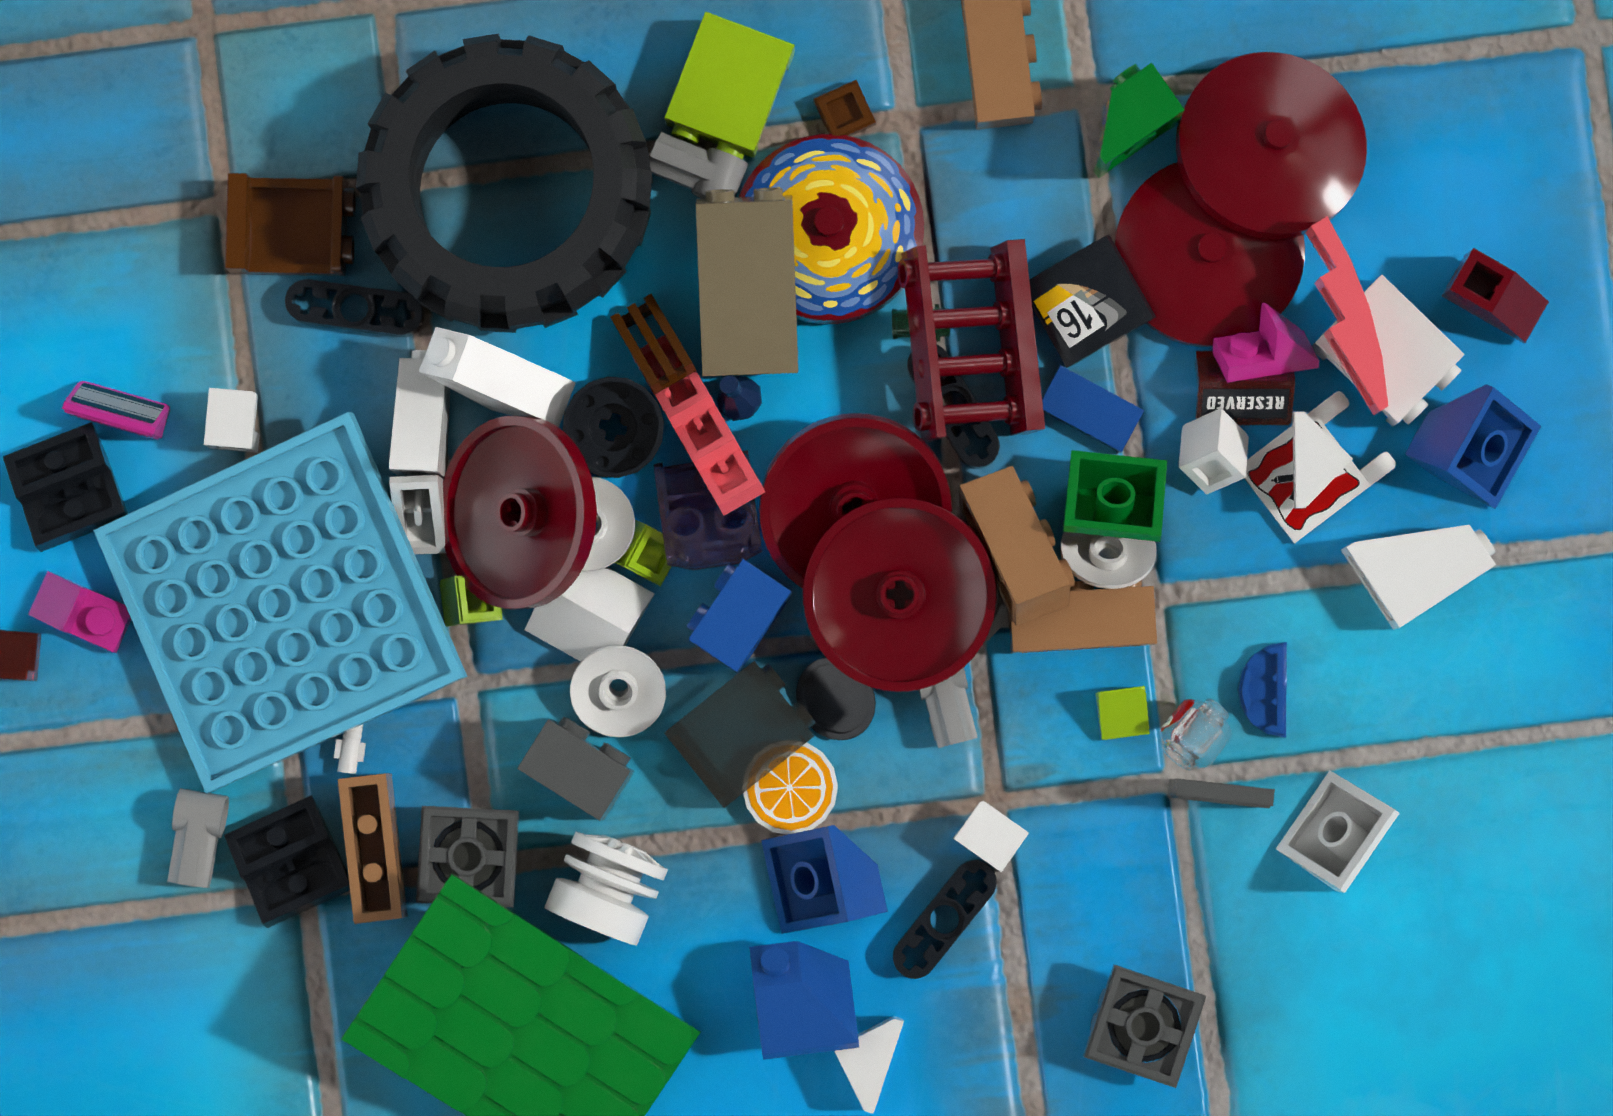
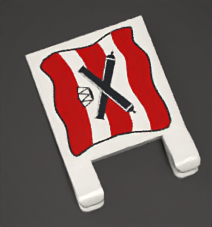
M1338 391L1307 414L1338 445L1339 443L1326 428L1325 424L1349 406V400L1342 392ZM1291 426L1247 459L1246 478L1244 479L1295 544L1393 470L1396 466V461L1388 452L1381 453L1360 470L1351 461L1306 508L1294 509L1293 428Z

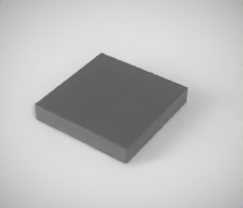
M1178 778L1169 779L1168 787L1170 798L1256 808H1270V806H1273L1275 789Z

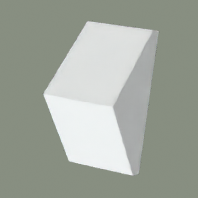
M1303 411L1292 413L1294 509L1306 508L1353 460L1340 445Z
M439 475L390 477L389 480L392 504L415 555L446 553L444 548V479Z
M893 1016L859 1033L860 1048L835 1051L863 1110L874 1114L904 1023L902 1018Z

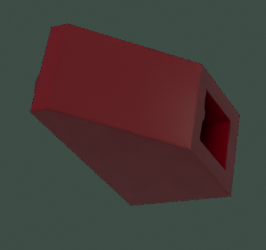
M1475 248L1464 255L1441 295L1522 343H1526L1549 303L1545 297L1515 271Z

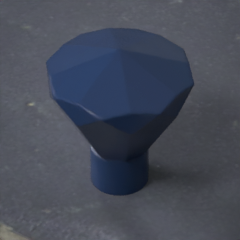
M732 375L723 377L720 381V391L717 398L720 412L733 421L751 418L762 404L760 386L748 377H734Z

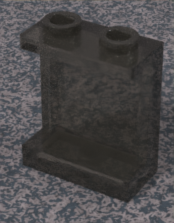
M753 661L664 732L723 808L730 805L740 795L815 737L809 728L816 722L799 701L790 706L779 691L786 684L769 663L760 668Z

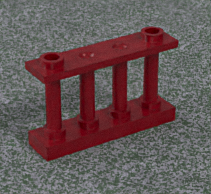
M1025 239L1006 240L990 247L991 254L988 259L928 262L926 245L915 246L901 253L902 259L898 264V280L900 286L905 288L917 403L913 407V423L915 429L920 431L921 439L925 442H932L946 437L945 424L1005 420L1006 424H1009L1010 436L1028 435L1045 429ZM989 278L991 282H994L996 301L993 306L933 310L930 282ZM994 325L999 330L1001 349L997 354L938 358L935 329ZM1000 373L1004 377L1006 396L1003 401L943 405L940 377Z

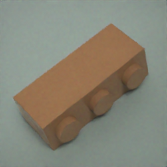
M961 0L976 130L1032 124L1035 117L1034 110L1042 109V96L1039 81L1031 82L1029 63L1037 62L1034 34L1025 35L1023 16H1031L1030 0Z
M1010 466L959 485V508L967 525L981 540L990 557L995 572L997 588L1015 626L1068 607L1070 587L1075 585V581L1065 558L1058 560L1053 550L1055 538L1046 519L1039 521L1033 507L1036 506V500L1027 480L1020 481L1014 467Z
M1142 580L1131 586L1118 589H1094V586L1083 581H1075V585L1070 587L1068 607L1015 626L1008 611L1011 654L1157 644L1154 586L1142 587Z
M392 773L338 779L354 924L408 917Z

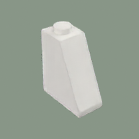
M435 327L419 369L420 373L492 411L512 416L536 417L546 420L557 427L560 426L575 386V382L478 338Z
M427 350L412 351L411 358H399L389 470L398 476L439 475L441 478H444L447 470L450 388L419 372Z
M1470 525L1358 541L1341 549L1393 630L1404 626L1496 565L1491 558V555L1495 553L1492 543L1481 529L1474 532Z

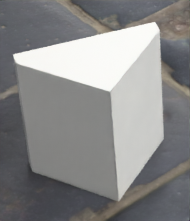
M608 567L597 571H581L575 582L561 596L548 604L534 608L525 631L581 662L587 655L600 648L619 645L626 646L655 594Z
M1329 771L1276 847V850L1333 890L1345 893L1391 827L1399 812L1334 772Z

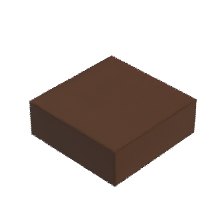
M857 80L813 99L828 134L853 136L876 125V121Z

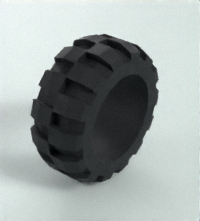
M499 33L463 39L464 46L439 56L436 51H433L406 70L408 77L392 95L385 93L367 123L371 130L365 150L358 153L356 189L360 192L363 210L361 220L373 250L380 257L391 273V276L417 299L422 306L451 322L456 320L478 327L480 331L516 333V329L543 325L547 328L578 315L576 311L600 295L603 298L626 273L625 267L636 247L642 245L651 215L650 197L651 184L653 183L648 147L633 108L630 109L616 88V84L591 61L583 62L565 52L563 45L529 35L525 41L501 39ZM504 103H517L538 107L556 115L569 124L579 134L591 152L593 188L584 217L572 235L562 245L546 256L530 263L511 267H490L471 263L457 257L442 247L431 236L423 217L420 186L429 153L437 140L452 124L475 110Z

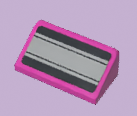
M87 381L77 383L62 407L64 412L71 416L156 440L162 439L170 412V406L165 403Z

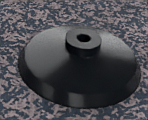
M827 658L814 661L800 675L796 689L797 704L802 717L814 731L829 739L848 740L857 737L868 728L874 717L876 705L872 687L849 678Z

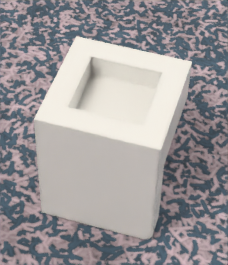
M209 388L204 445L210 449L258 453L260 434L255 431L257 394L253 391Z
M1222 408L1186 423L1182 427L1179 468L1206 495L1246 478L1249 437Z
M981 801L962 828L957 831L953 839L996 870L1002 872L1029 832L988 803Z

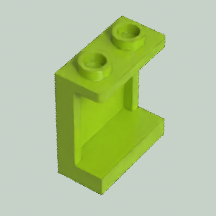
M705 11L665 115L666 125L673 128L671 135L692 144H698L701 138L717 144L716 149L743 159L744 155L755 158L758 143L785 72L789 70L794 57L795 45Z

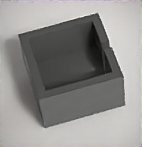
M563 716L559 723L548 719L517 769L599 821L605 820L635 772L626 766L631 757L605 742L600 749L586 741L590 732L567 717Z

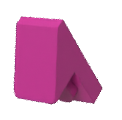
M1262 303L1259 331L1214 338L1213 355L1227 383L1319 368V359L1304 331L1266 303Z
M47 571L28 615L62 632L75 635L114 653H117L131 622V617L125 604Z

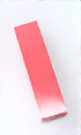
M1328 216L1310 226L1305 232L1329 270L1328 273L1321 276L1314 284L1338 321L1336 325L1329 328L1323 335L1372 414L1376 415L1388 407L1383 358L1371 310L1353 263Z
M665 335L658 338L657 341L674 369L680 367L682 364ZM647 344L640 348L657 379L666 375L649 345ZM697 371L654 394L723 516L765 493L761 482L746 459Z

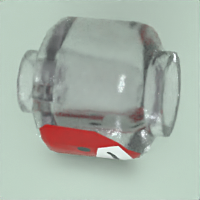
M1207 698L1204 702L1196 699L1184 700L1161 728V737L1164 741L1161 746L1163 752L1183 769L1192 770L1193 767L1199 769L1208 768L1231 741L1232 731L1226 722L1229 718L1228 712L1219 703L1210 698Z

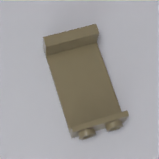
M782 188L754 189V197H734V190L732 189L705 191L706 198L696 199L702 376L798 373L792 195L783 196Z

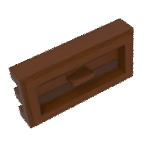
M651 293L643 298L646 303L639 307L633 303L627 307L629 312L625 315L620 316L618 312L610 318L654 394H657L697 370ZM651 314L653 315L682 365L676 369L672 367L644 318ZM634 324L638 326L666 375L657 379L628 330L630 326Z

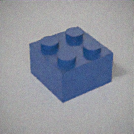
M742 559L738 567L731 563L726 566L714 585L715 589L720 592L710 607L702 603L686 626L693 632L688 639L691 643L737 674L741 672L792 596V592L744 559Z

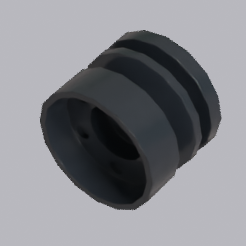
M605 377L589 382L573 395L564 412L563 431L579 448L590 472L598 476L620 478L640 471L653 460L662 443L664 420L658 402L645 387L628 378ZM612 413L619 414L621 416L620 423L623 426H627V432L625 436L616 435L614 441H608L605 439L606 431L599 428V423L601 419L609 420Z

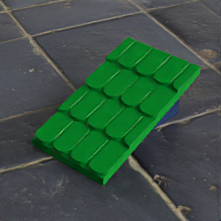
M451 874L341 1040L466 1116H645L701 1031L459 877Z

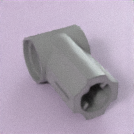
M663 132L660 133L649 156L652 174L691 189V193L699 198H706L705 191L715 189L734 190L735 197L748 167L747 162L729 153L714 148H709L707 151Z
M964 668L941 683L919 690L921 699L926 701L933 736L938 748L978 738L965 691L968 688Z
M183 788L179 789L172 818V829L176 833L167 882L210 888L218 838L221 839L228 816V796L214 793L206 794L205 792Z

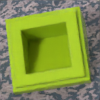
M635 520V532L632 542L625 554L615 563L661 586L683 544Z
M462 576L441 579L440 591L446 627L503 620L501 608L487 604L473 595L465 587V578H462Z
M1145 686L1095 693L1102 740L1150 734Z

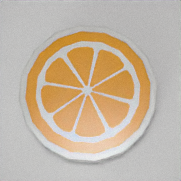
M788 739L771 743L755 754L745 770L742 790L746 807L757 823L774 833L788 835L812 830L826 820L835 805L838 783L834 767L823 752L807 742Z

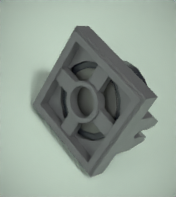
M422 806L416 903H432L450 875L454 874L504 907H514L519 811Z
M1113 964L1106 988H1103L1099 996L1097 1012L1094 1013L1091 1020V1033L1083 1057L1176 1088L1206 995Z

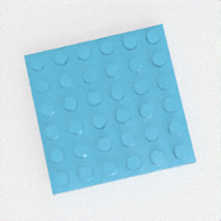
M352 412L338 416L93 530L206 794L219 790L468 677L359 424Z

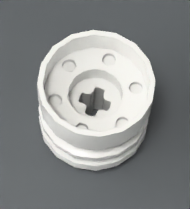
M575 831L571 843L590 851L587 860L566 853L564 861L581 873L578 882L556 878L544 908L586 928L637 946L649 916L631 904L633 897L637 895L656 899L659 891L640 883L642 875L646 874L664 881L668 869L659 865L647 852L606 835H590Z

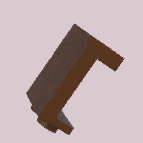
M228 173L225 269L231 274L346 276V264H353L355 256L354 236L347 235V217H355V188H348V181L344 176H333V179L251 178L247 173Z

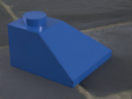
M1486 384L1428 412L1420 428L1415 433L1405 455L1435 477L1487 506L1496 509L1539 432L1541 425L1497 389Z
M835 825L761 840L781 934L849 922L888 912L878 864Z
M799 941L749 947L763 1060L860 1048L848 960Z

